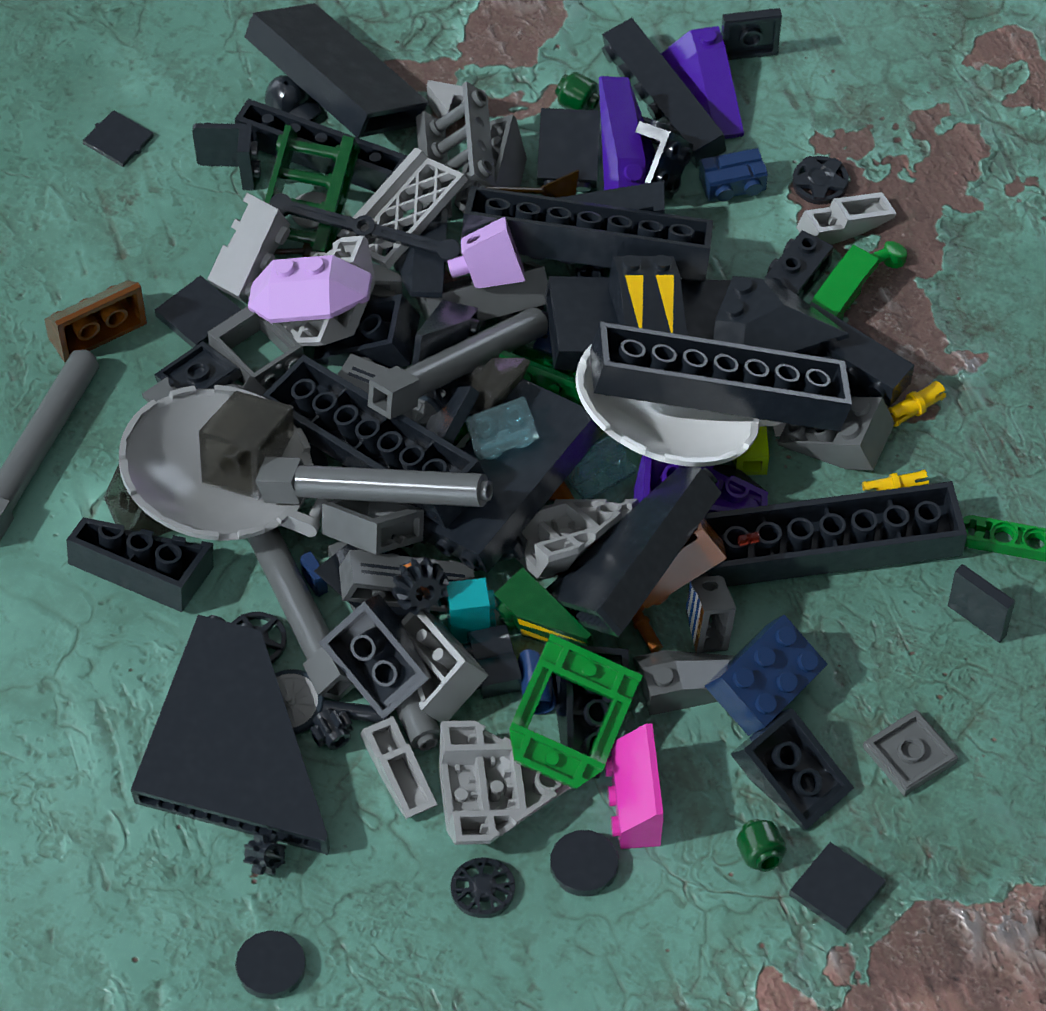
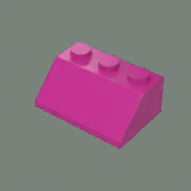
M651 723L645 724L615 740L605 765L606 777L612 776L613 786H608L609 807L615 806L616 816H611L612 836H619L620 849L661 846L663 806L653 724Z

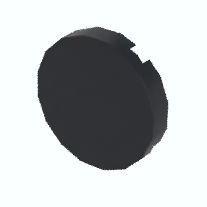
M576 830L565 834L555 843L550 854V872L565 892L576 896H593L613 883L618 872V853L613 843L604 835L591 830Z
M268 930L253 935L243 943L237 952L235 967L238 979L248 993L258 998L276 999L287 992L291 993L299 986L304 978L306 960L302 947L294 937L284 932Z

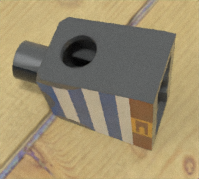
M706 572L690 581L686 602V615L696 653L728 651L736 606L724 578L721 576L709 577ZM709 616L712 618V623H711V624H710V621H709Z

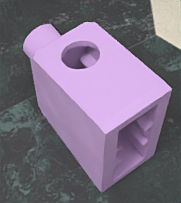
M506 217L500 218L461 239L463 256L447 261L453 278L470 273L475 288L525 281L524 267Z

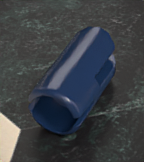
M531 649L521 652L518 658V666L522 678V697L541 656L537 651ZM552 673L534 714L536 715L549 713L557 705Z

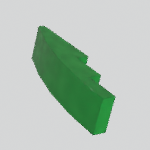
M853 244L817 291L811 302L843 321L844 313L861 294L862 285L878 267L879 258Z

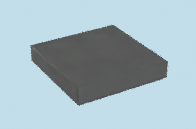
M917 709L863 743V749L903 796H906L944 772L958 761V756Z

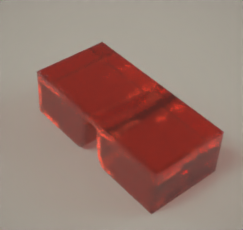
M758 532L738 536L739 546L747 545L748 541L756 543L760 540Z

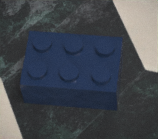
M782 615L768 623L705 687L749 736L765 728L828 664L785 615Z

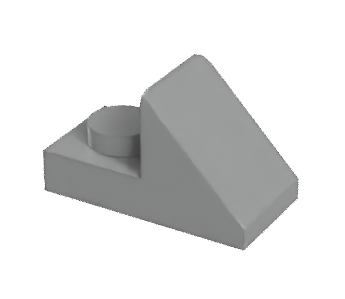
M428 80V105L439 119L464 102L463 88L459 85Z

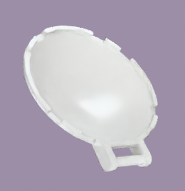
M592 344L583 353L577 367V392L582 405L593 421L622 445L641 455L661 462L690 467L714 466L726 463L741 456L750 448L758 435L759 427L781 424V422L595 394L593 391L590 354Z

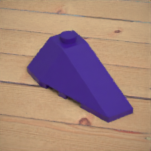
M719 26L688 31L663 51L661 55L724 133L725 139L743 137L744 129L726 48Z
M600 76L599 94L604 190L645 184L656 153L652 141L635 132L639 121L644 122L629 77Z
M642 455L634 487V499H638V504L671 475L679 465L661 462ZM713 466L698 467L702 469L707 468L718 481L716 486L722 492L708 513L768 505V492L734 475L728 477L714 470Z

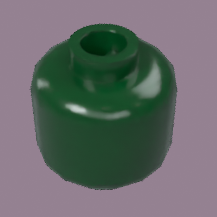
M572 72L570 75L565 74L555 90V95L558 96V104L566 109L594 110L600 101V95L597 94V82L579 72Z
M750 820L743 825L736 838L737 847L746 865L751 869L766 872L775 869L782 863L786 853V843L778 827L772 821Z

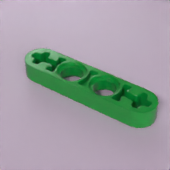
M975 515L963 517L967 532L965 547L1046 562V528ZM968 528L975 529V534L969 535ZM986 530L990 531L988 539L985 538ZM999 532L1008 533L1012 540L1007 543L999 542L995 538V534ZM1038 538L1044 543V546L1039 549L1032 548L1028 545L1027 540Z

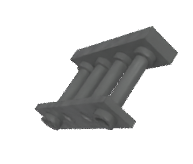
M467 81L462 84L464 102L438 119L423 111L416 116L418 149L422 150L428 158L454 170L469 162V172L465 174L468 181L455 195L476 181L485 187H495L488 97L483 90L476 88ZM465 116L466 125L446 138V128ZM467 139V149L448 161V151ZM450 180L443 182L441 188L449 186ZM434 186L424 189L423 195L433 192ZM451 200L443 208L448 209V218L452 216ZM433 201L422 205V208L431 206Z

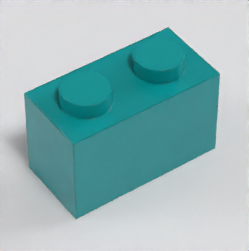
M486 578L449 582V585L446 586L448 597H446L449 631L460 643H467V632L496 626L494 590H487Z

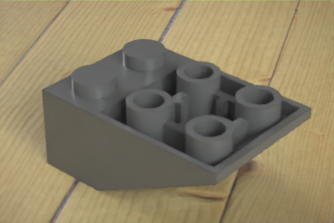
M851 397L852 406L840 432L786 423L777 443L781 447L843 469L874 470L895 421L882 397Z

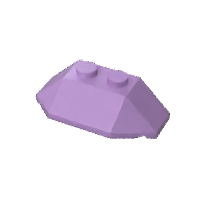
M334 255L272 260L253 281L248 308L270 323L331 319L350 310L358 303L363 304L369 301L372 275Z

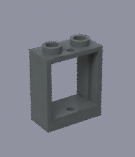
M248 306L208 331L209 346L240 368L242 377L239 380L245 384L248 377L252 376L266 390L304 355L303 346L293 338V335L281 323L268 322L258 314L250 311ZM261 330L284 354L254 373L231 349Z
M336 499L322 503V534L372 554H381L423 541L424 510L407 503Z

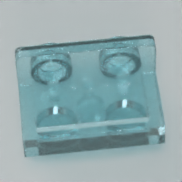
M520 397L467 417L465 421L477 460L484 458L487 460L495 459L506 450L514 447L524 448L531 445L534 440L539 439L536 424L525 397Z

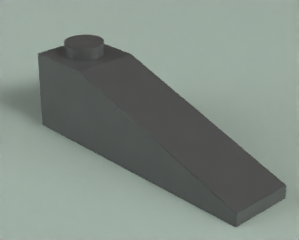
M669 650L634 656L633 662L636 672L643 675L640 685L649 716L718 702L706 689L705 685L734 656Z

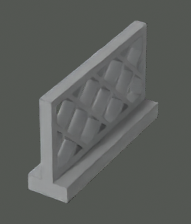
M415 147L353 218L368 215L372 217L375 224L401 231L402 227L413 224L409 231L406 232L420 235L468 179L463 173L428 158L422 150ZM454 179L449 186L441 188L443 182ZM434 186L433 192L423 195L424 189ZM433 201V204L428 209L422 210V205ZM414 208V214L403 217V212ZM363 225L360 230L367 231L369 226ZM342 229L337 236L340 239L341 237L356 235L352 231ZM374 237L368 239L371 260L388 269L408 248L404 245ZM393 246V249L385 257L382 256L383 249Z

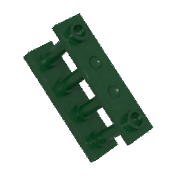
M285 125L283 134H280L277 139L276 149L278 154L264 202L269 204L274 195L283 192L285 181L290 180L326 187L328 191L326 200L322 201L321 204L290 198L291 201L343 215L360 152V146L356 139L343 136L341 144L336 147L297 140L298 135L292 126ZM293 152L334 159L335 167L333 173L323 175L289 168ZM319 223L318 229L313 232L289 228L290 233L287 240L311 244L314 252H328L333 249V242L336 241L339 228Z

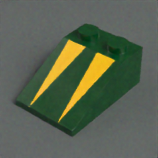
M523 567L494 593L497 602L495 608L500 614L498 619L502 624H506L510 632L516 629L523 637L545 644L550 634H553L575 645L594 646L592 634Z

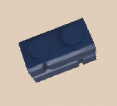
M759 148L700 159L699 179L708 202L715 200L725 202L735 196L745 194L755 196L761 191L766 190L768 174Z

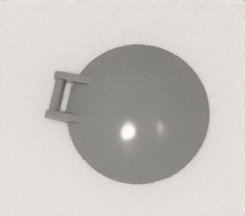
M194 385L172 390L169 396L158 401L153 399L144 405L129 421L121 438L119 469L129 495L155 521L176 532L191 537L222 541L240 540L266 533L279 525L305 536L314 537L320 528L319 521L322 518V503L331 501V499H317L308 515L299 512L306 498L302 499L301 504L264 502L255 480L265 457L301 458L304 465H313L310 455L311 447L302 429H297L288 419L289 414L268 399L243 389L223 385H214V389H196Z

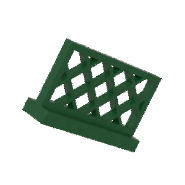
M528 346L516 349L512 353L507 351L500 353L492 380L493 383L513 390L522 379H525L583 406L576 388L577 370H554L551 355Z

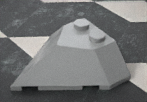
M365 236L341 237L333 242V249L322 256L334 255L371 273V295L376 281L368 239ZM367 302L363 304L358 303L350 310L331 319L281 322V324L301 346L326 345L355 334Z
M555 499L554 504L544 505L522 531L527 540L525 554L521 560L518 557L516 559L537 579L552 578L557 573L567 571L589 546L638 505V499H625V502L620 504L607 502L606 499Z
M441 721L439 774L446 831L455 845L490 844L566 792L570 787L517 764L513 760L511 739L507 737L499 738L486 731V726L479 722Z

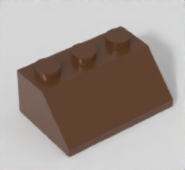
M126 280L118 285L110 286L105 291L90 298H85L79 303L62 311H57L44 319L48 338L63 361L66 363L71 353L75 350L91 351L147 324L142 289L138 282Z

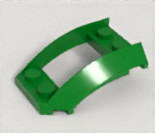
M550 634L509 728L513 760L517 764L570 788L577 789L604 770L616 736L643 675ZM551 673L612 700L589 756L528 729Z

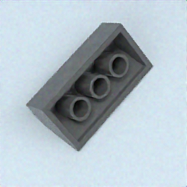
M532 261L523 262L525 281L475 288L472 278L467 277L444 283L442 298L416 297L425 322L440 302L446 300L477 307V319L481 320L482 327L486 325L485 320L497 317V321H503L515 316V312L527 310L532 307L540 310L545 309V292L548 281L544 266Z

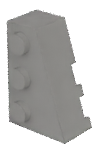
M246 193L243 200L248 205L242 219L236 218L231 226L236 232L228 246H222L207 279L214 287L243 303L250 297L253 281L275 259L273 254L278 245L284 244L290 233L289 226L291 225L279 209L249 193Z
M422 609L417 615L409 612L401 622L431 676L418 689L421 699L419 702L420 709L440 723L441 721H449L488 677V674L440 619L432 614L424 613Z

